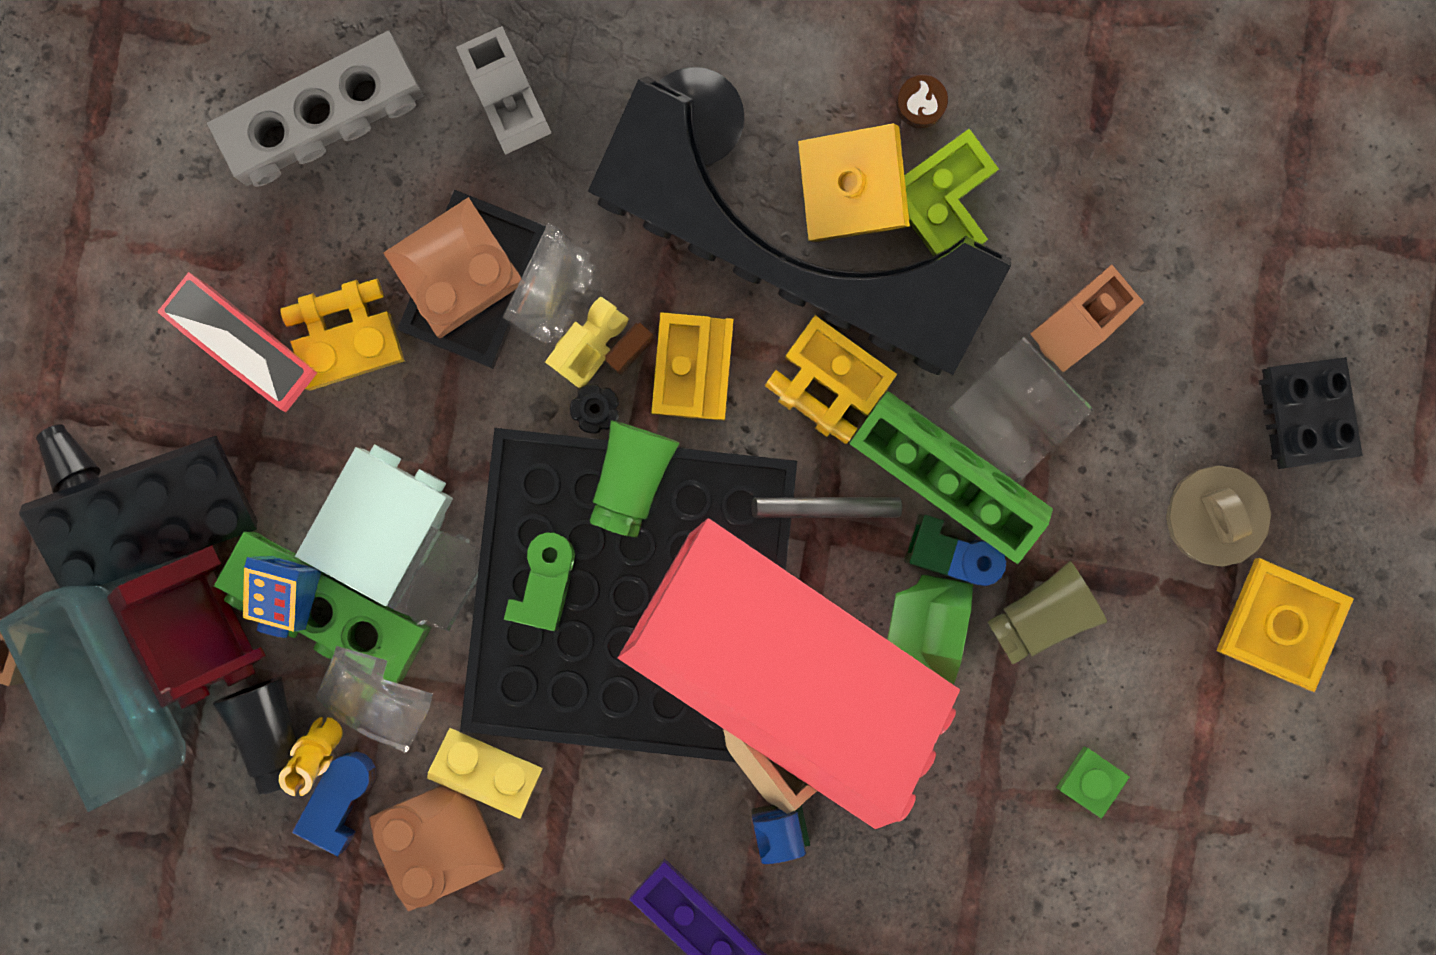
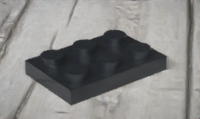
M454 189L446 211L469 197L525 284L442 338L436 336L426 319L420 314L412 297H410L397 330L494 369L550 229L545 225Z

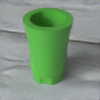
M611 420L607 452L600 481L593 499L596 506L592 512L590 523L617 534L637 538L642 519H647L653 498L664 472L680 443L656 433Z

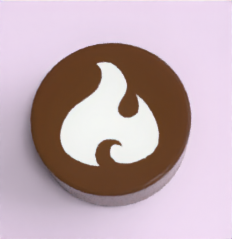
M929 75L913 76L902 85L896 100L898 114L906 124L912 127H931L945 113L948 105V94L944 85L935 77Z

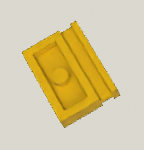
M660 312L652 415L725 421L734 319Z

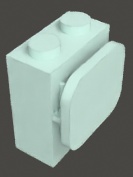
M374 444L370 452L355 447L295 557L386 607L395 605L412 572L422 562L444 522L445 513L453 498L442 492L446 485L445 482L421 469L418 470L415 477L397 467L401 458Z

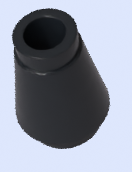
M58 424L48 427L37 435L36 440L39 444L53 493L98 478L101 472L100 468L67 431L64 425Z

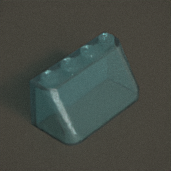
M63 586L45 592L1 619L0 632L87 811L90 812L179 769L186 758V746L168 706L161 708L106 598L110 592L101 586Z

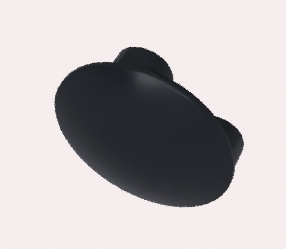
M700 67L676 70L659 81L693 99L697 142L706 168L728 155L738 143L744 127L743 103L732 83L721 74Z

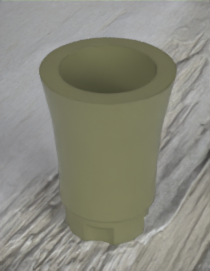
M1069 561L1047 581L1024 597L1003 608L1006 614L1002 613L987 622L1011 663L1015 664L1028 656L1029 653L1033 657L1071 636L1107 623V619L1073 563Z

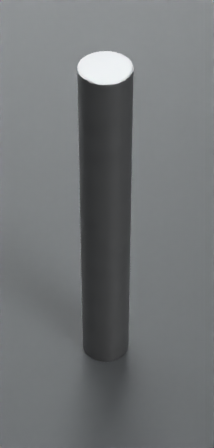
M899 497L753 498L751 511L753 518H896L902 514V501Z

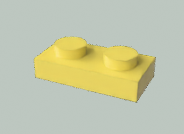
M449 728L428 771L427 779L521 819L543 768Z

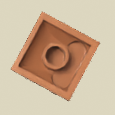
M469 197L383 252L417 305L420 314L426 319L438 338H442L525 284Z
M443 785L372 814L369 817L376 848L396 895L408 911L418 907H426L443 896L504 869L477 801Z

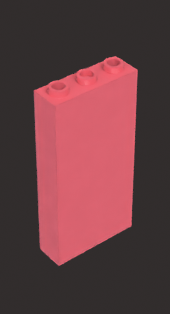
M709 518L689 533L618 656L619 660L874 829L894 822H900L910 813L916 800V796L912 792L919 778L923 777L934 763L936 758V752L933 750L939 735L943 734L954 720L956 710L953 708V705L960 692L959 688Z

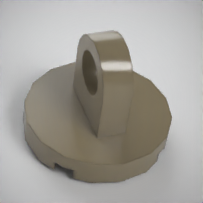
M1218 465L1195 470L1178 483L1170 499V505L1167 507L1166 521L1170 537L1183 554L1206 565L1224 567L1243 562L1259 550L1269 532L1271 511L1267 495L1254 478L1237 468Z

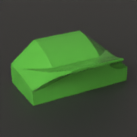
M921 574V578L916 585L896 593L887 640L951 684H955L962 661L971 614L973 584Z

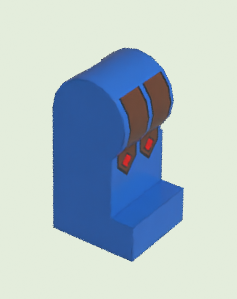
M356 751L348 752L333 760L320 779L292 833L337 857L343 853L356 832L344 824L358 797L366 793L375 782L376 767L372 759L366 754Z

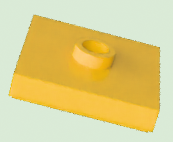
M892 123L798 141L808 241L820 242L910 227L900 129L898 125Z
M1255 558L1216 651L1308 691L1315 692L1354 598L1261 558Z

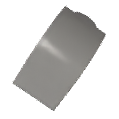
M502 26L456 47L505 155L552 134Z

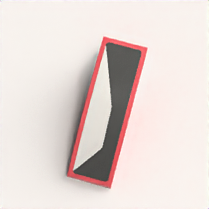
M189 272L157 311L216 361L285 413L317 374L314 369L256 321L242 313L211 286Z

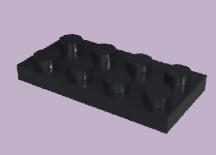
M216 435L22 504L19 511L20 517L65 598L242 535L243 532L257 530L258 523Z

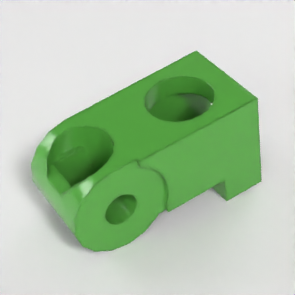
M544 533L531 541L527 550V560L531 571L523 601L508 600L504 620L555 632L559 630L575 562V551L567 538L556 533Z

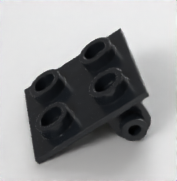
M1347 357L1262 369L1263 379L1258 380V383L1262 388L1264 405L1273 404L1272 409L1263 410L1264 415H1275L1276 423L1265 426L1266 430L1277 429L1278 434H1272L1269 437L1272 449L1271 460L1276 459L1278 469L1363 456Z

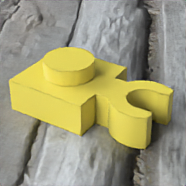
M599 297L591 306L587 322L584 326L575 321L568 332L557 342L555 349L545 363L581 389L588 384L605 361V355L611 350L606 346V343L610 338L617 336L623 331L629 318L616 310L617 307L606 299Z

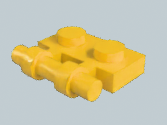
M378 278L361 284L357 280L341 284L342 290L316 297L314 293L298 298V303L280 309L286 327L305 322L309 331V336L290 341L294 354L317 372L305 388L306 390L311 391L405 361L391 314L386 311L370 316L367 302L384 297ZM349 309L353 322L327 330L323 316Z
M815 315L785 356L788 361L801 369L791 381L775 370L765 384V387L780 397L778 402L788 410L794 407L817 424L815 429L826 437L832 434L841 442L847 444L858 428L842 417L851 405L863 415L868 416L897 376V373ZM813 379L837 395V398L830 407H827L805 391Z

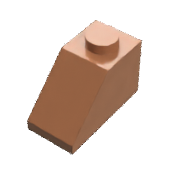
M1110 265L1048 317L1030 335L1039 344L1042 353L1049 360L1053 361L1062 372H1065L1105 341L1144 302L1115 267Z

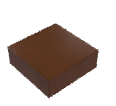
M635 323L605 355V361L621 376L655 340L653 334L643 324Z

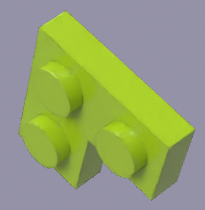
M970 129L904 175L909 223L933 256L949 248L964 236L981 244L988 240L960 202V199L997 173L999 168Z

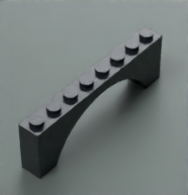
M648 76L638 79L588 189L589 193L599 197L597 203L605 210L620 216H625L626 212H629L645 220L642 226L649 232L669 239L673 234L689 242L688 250L693 254L709 261H715L716 257H719L735 265L733 272L739 277L755 284H760L763 279L780 288L778 295L788 302L801 307H805L808 302L824 310L823 317L832 324L848 330L854 325L870 333L868 340L876 346L890 352H895L898 347L914 355L913 362L917 366L936 375H940L942 370L954 375L1011 267V258L967 236L925 260L903 267L879 271H846L827 268L785 253L751 230L734 213L713 183L697 142L693 99Z

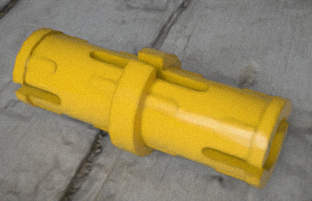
M323 717L316 719L311 725L308 734L299 738L292 747L290 756L293 757L279 775L280 787L289 795L295 796L301 784L303 785L299 790L300 796L307 794L313 786L315 778L326 772L331 764L333 756H330L343 735L341 725L333 718L327 717L323 726Z

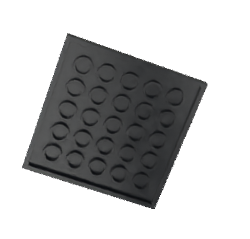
M494 428L460 732L736 762L727 749L724 729L619 660L618 656L689 533L706 519H711L786 571L791 518H753L751 505L753 498H794L798 461L677 448L655 493L647 519H642L639 534L635 538L617 534L590 523L592 512L596 506L593 499L600 481L608 440ZM544 533H556L567 538L575 551V562L559 630L555 632L504 620L508 600L523 601L531 571L527 560V550L531 541Z

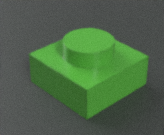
M1084 746L1056 788L1102 819L1130 776Z

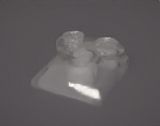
M548 223L503 319L514 330L547 344L552 341L554 336L561 339L566 334L575 312L568 308L576 291L584 294L594 276L596 266L589 263L592 253L574 245L559 228Z

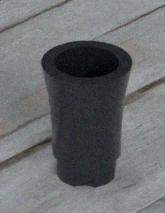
M276 677L246 687L213 702L232 735L249 777H254L259 794H269L282 789L279 784V775L293 757L290 756V751L297 741L287 707L282 677Z

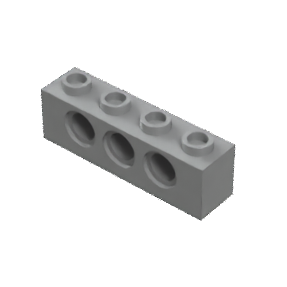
M388 30L207 122V125L233 176L245 186L253 184V186L259 187L276 180L281 175L280 169L296 161L299 164H305L316 160L325 154V146L341 138L344 141H351L363 136L370 131L371 123L386 115L389 118H396L408 113L415 108V101L424 97V94L400 47ZM363 81L375 82V92L369 99L365 101L353 100L354 89L359 83ZM321 103L329 104L330 113L328 118L320 124H310L308 117L311 109ZM283 126L285 134L281 143L275 147H265L264 137L266 132L272 127Z

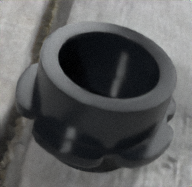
M589 384L582 387L578 391V397L571 401L570 414L573 420L579 422L581 430L586 433L597 434L601 429L609 430L611 420L618 421L619 412L617 411V406L619 405V400L610 388L602 389L597 384ZM593 404L600 406V411L596 414L590 411V407Z

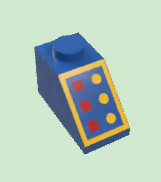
M274 556L247 557L244 566L243 618L258 622L257 631L276 637L287 638L289 631L295 632L306 629L321 571L315 567Z

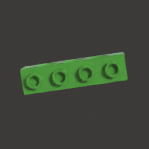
M889 391L885 393L849 443L1016 564H1019L1049 525L1053 511L1052 507Z
M243 532L214 586L227 593L224 599L225 602L243 611L244 566L247 557L274 556L308 566L311 565L295 557L296 553L257 532ZM321 571L313 602L319 597L329 601L333 609L332 619L327 625L322 626L314 621L310 611L306 629L295 632L289 631L288 636L296 638L298 633H301L316 642L313 649L319 654L336 662H341L343 657L358 664L361 666L358 674L379 686L385 687L388 681L392 684L403 681L432 627L393 606L385 607ZM363 621L372 624L378 633L377 643L371 650L360 647L355 639L356 628Z

